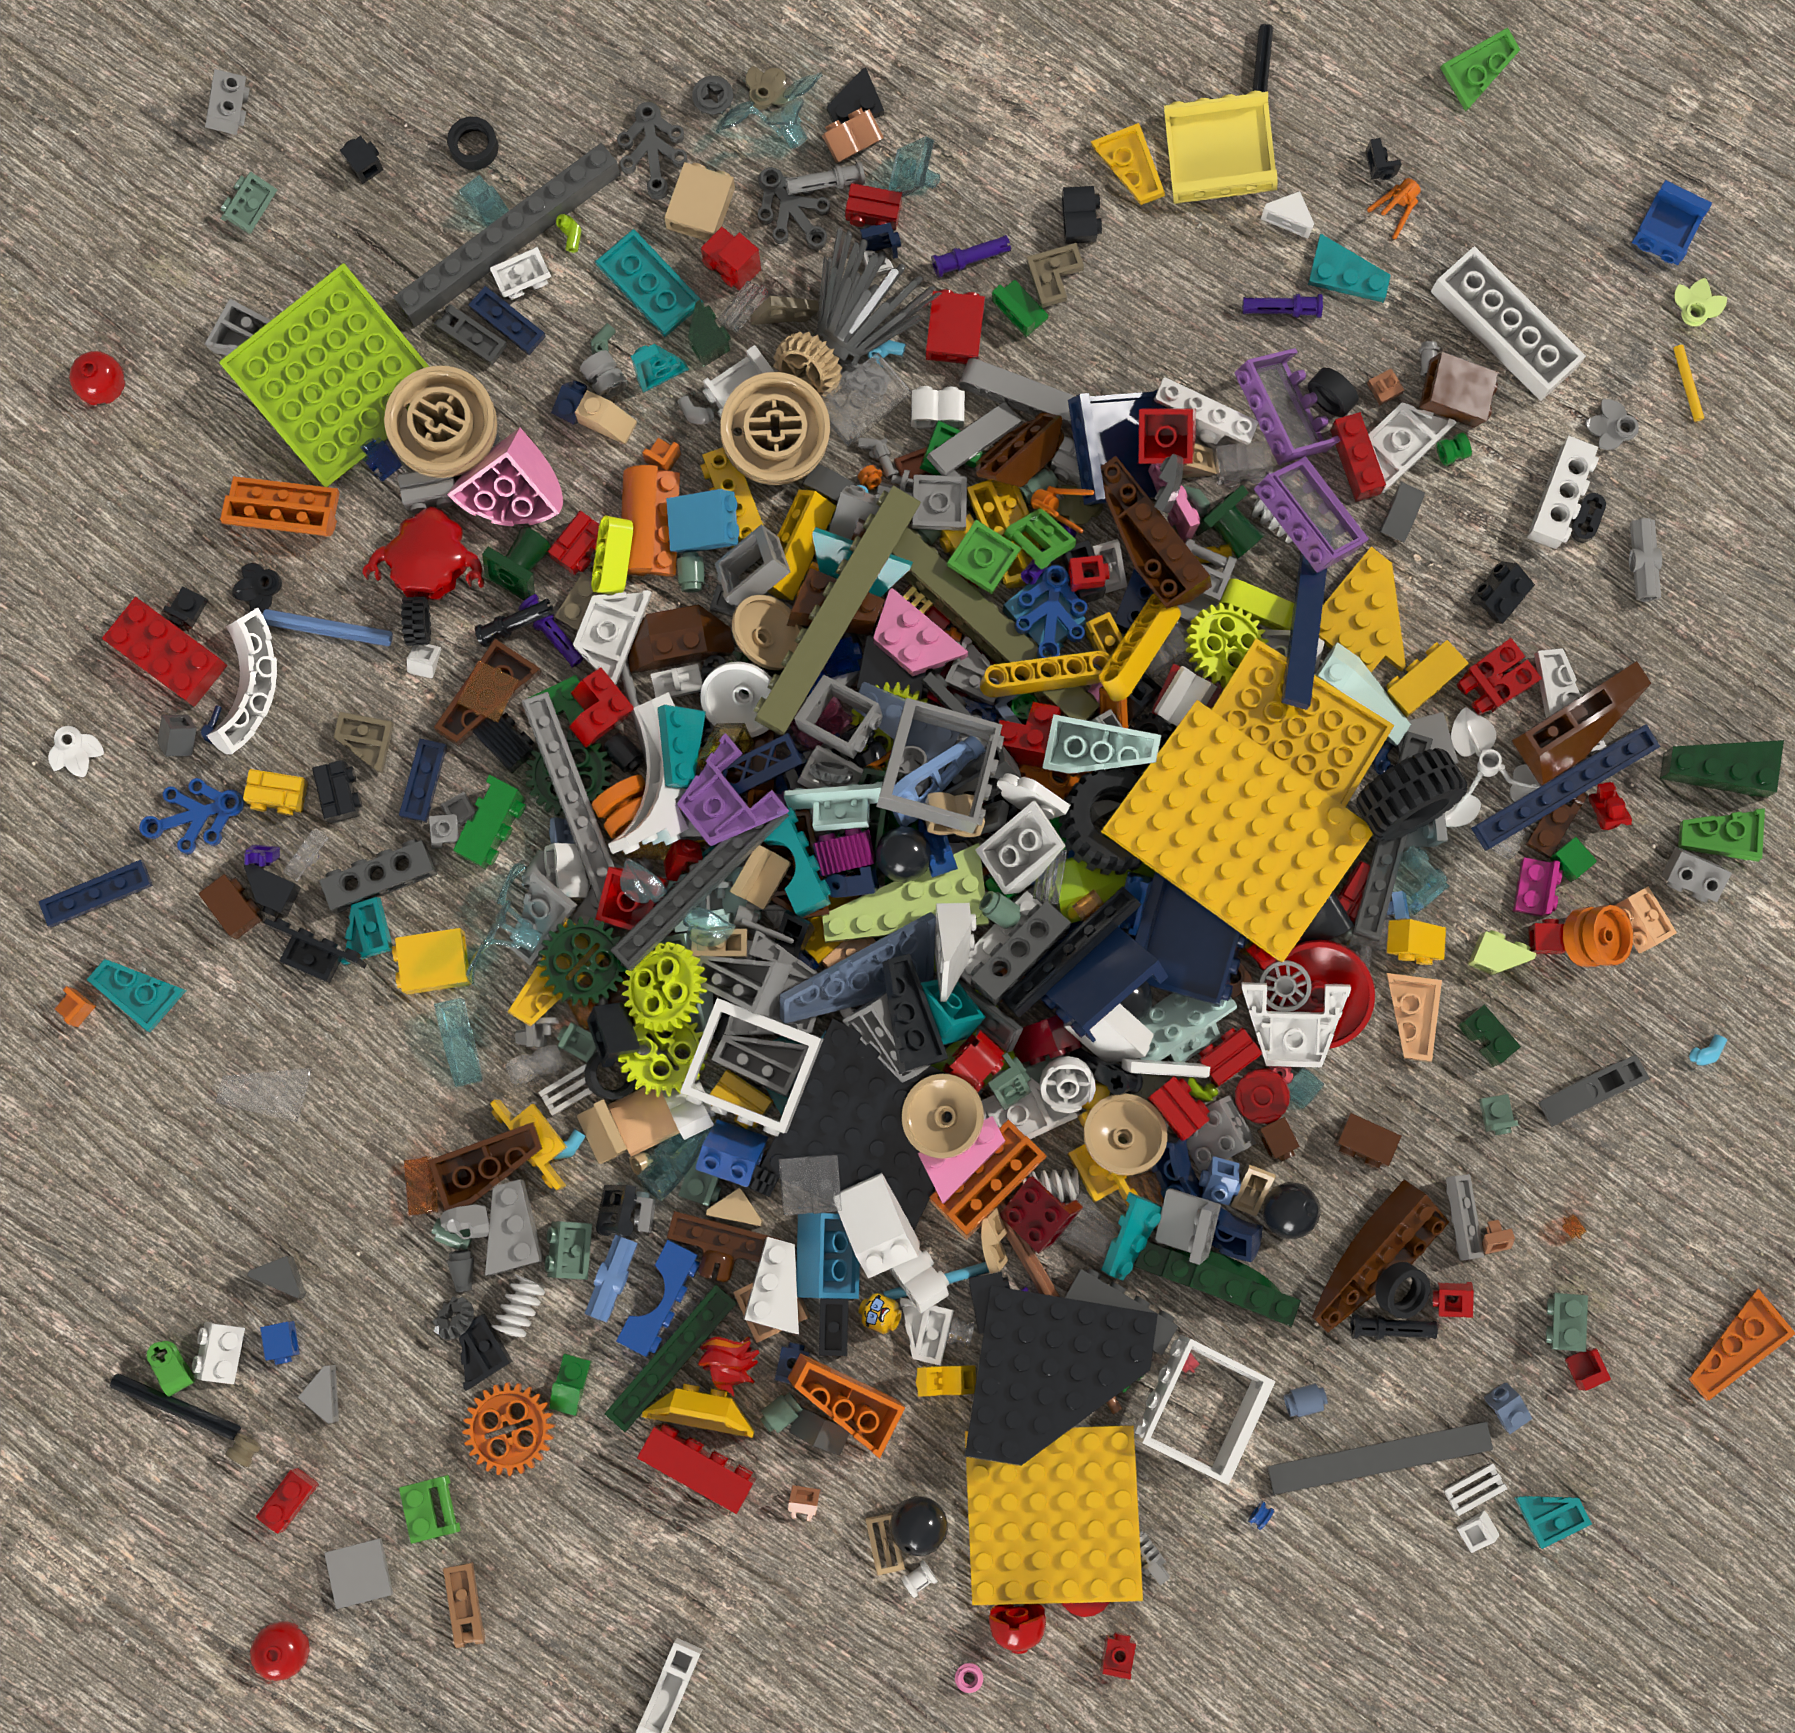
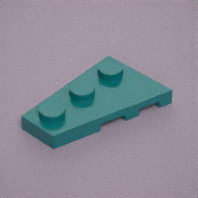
M1320 233L1308 285L1384 303L1391 275Z
M656 344L649 347L642 346L631 355L638 385L643 393L689 370L683 359Z
M665 704L658 707L665 786L687 789L695 778L706 711Z
M104 959L86 979L147 1032H151L187 991L107 959Z

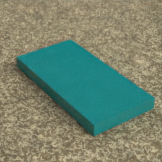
M635 229L631 230L595 261L596 266L664 338L703 305V301Z

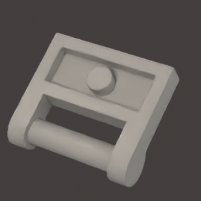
M1187 538L1185 544L1195 556L1223 567L1221 573L1202 564L1211 577L1212 587L1201 595L1219 602L1237 559L1231 556L1228 558L1195 544L1194 540Z

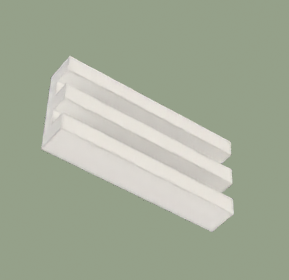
M586 1064L538 1092L552 1116L593 1093L587 1088L559 1106H553L554 1102L585 1085L584 1077L551 1098L548 1097V1094L585 1073Z
M1490 1463L1443 1489L1456 1515L1460 1516L1507 1490V1487L1503 1484L1495 1465ZM1489 1472L1492 1475L1489 1479L1453 1497L1452 1493ZM1496 1483V1487L1464 1505L1458 1506L1459 1502Z

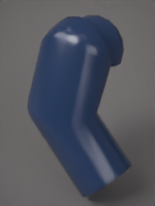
M1385 740L1372 762L1375 772L1379 775L1393 766V764H1390L1387 754L1394 745Z

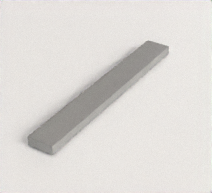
M548 692L522 700V705L596 900L599 903L608 867H614L550 696Z

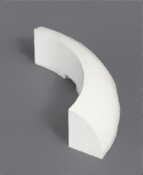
M259 608L254 609L226 626L238 654L240 666L239 687L228 715L212 732L206 735L225 754H233L255 734L256 729L269 711L275 692L277 660L273 654L270 630Z

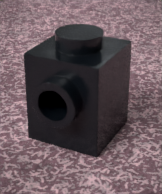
M361 135L356 139L347 141L343 148L340 149L345 162L362 184L384 170L377 157L379 155L378 150L371 141L366 143Z

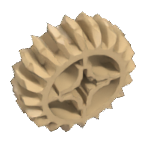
M799 331L787 336L778 345L773 357L775 360L773 367L778 372L791 374L806 381L818 392L823 400L837 389L842 378L840 373L842 366L837 364L839 357L833 355L834 349H829L826 346L827 341L821 342L818 335L812 337L809 332L803 334Z

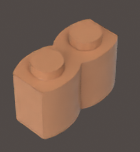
M862 108L848 115L850 120L842 124L837 120L825 127L827 132L822 137L836 164L884 138L870 109L863 112Z

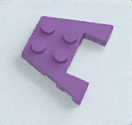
M726 733L719 740L720 745L714 754L711 753L707 758V764L700 775L695 776L677 803L710 846L789 812L772 790L749 808L721 772L743 754Z

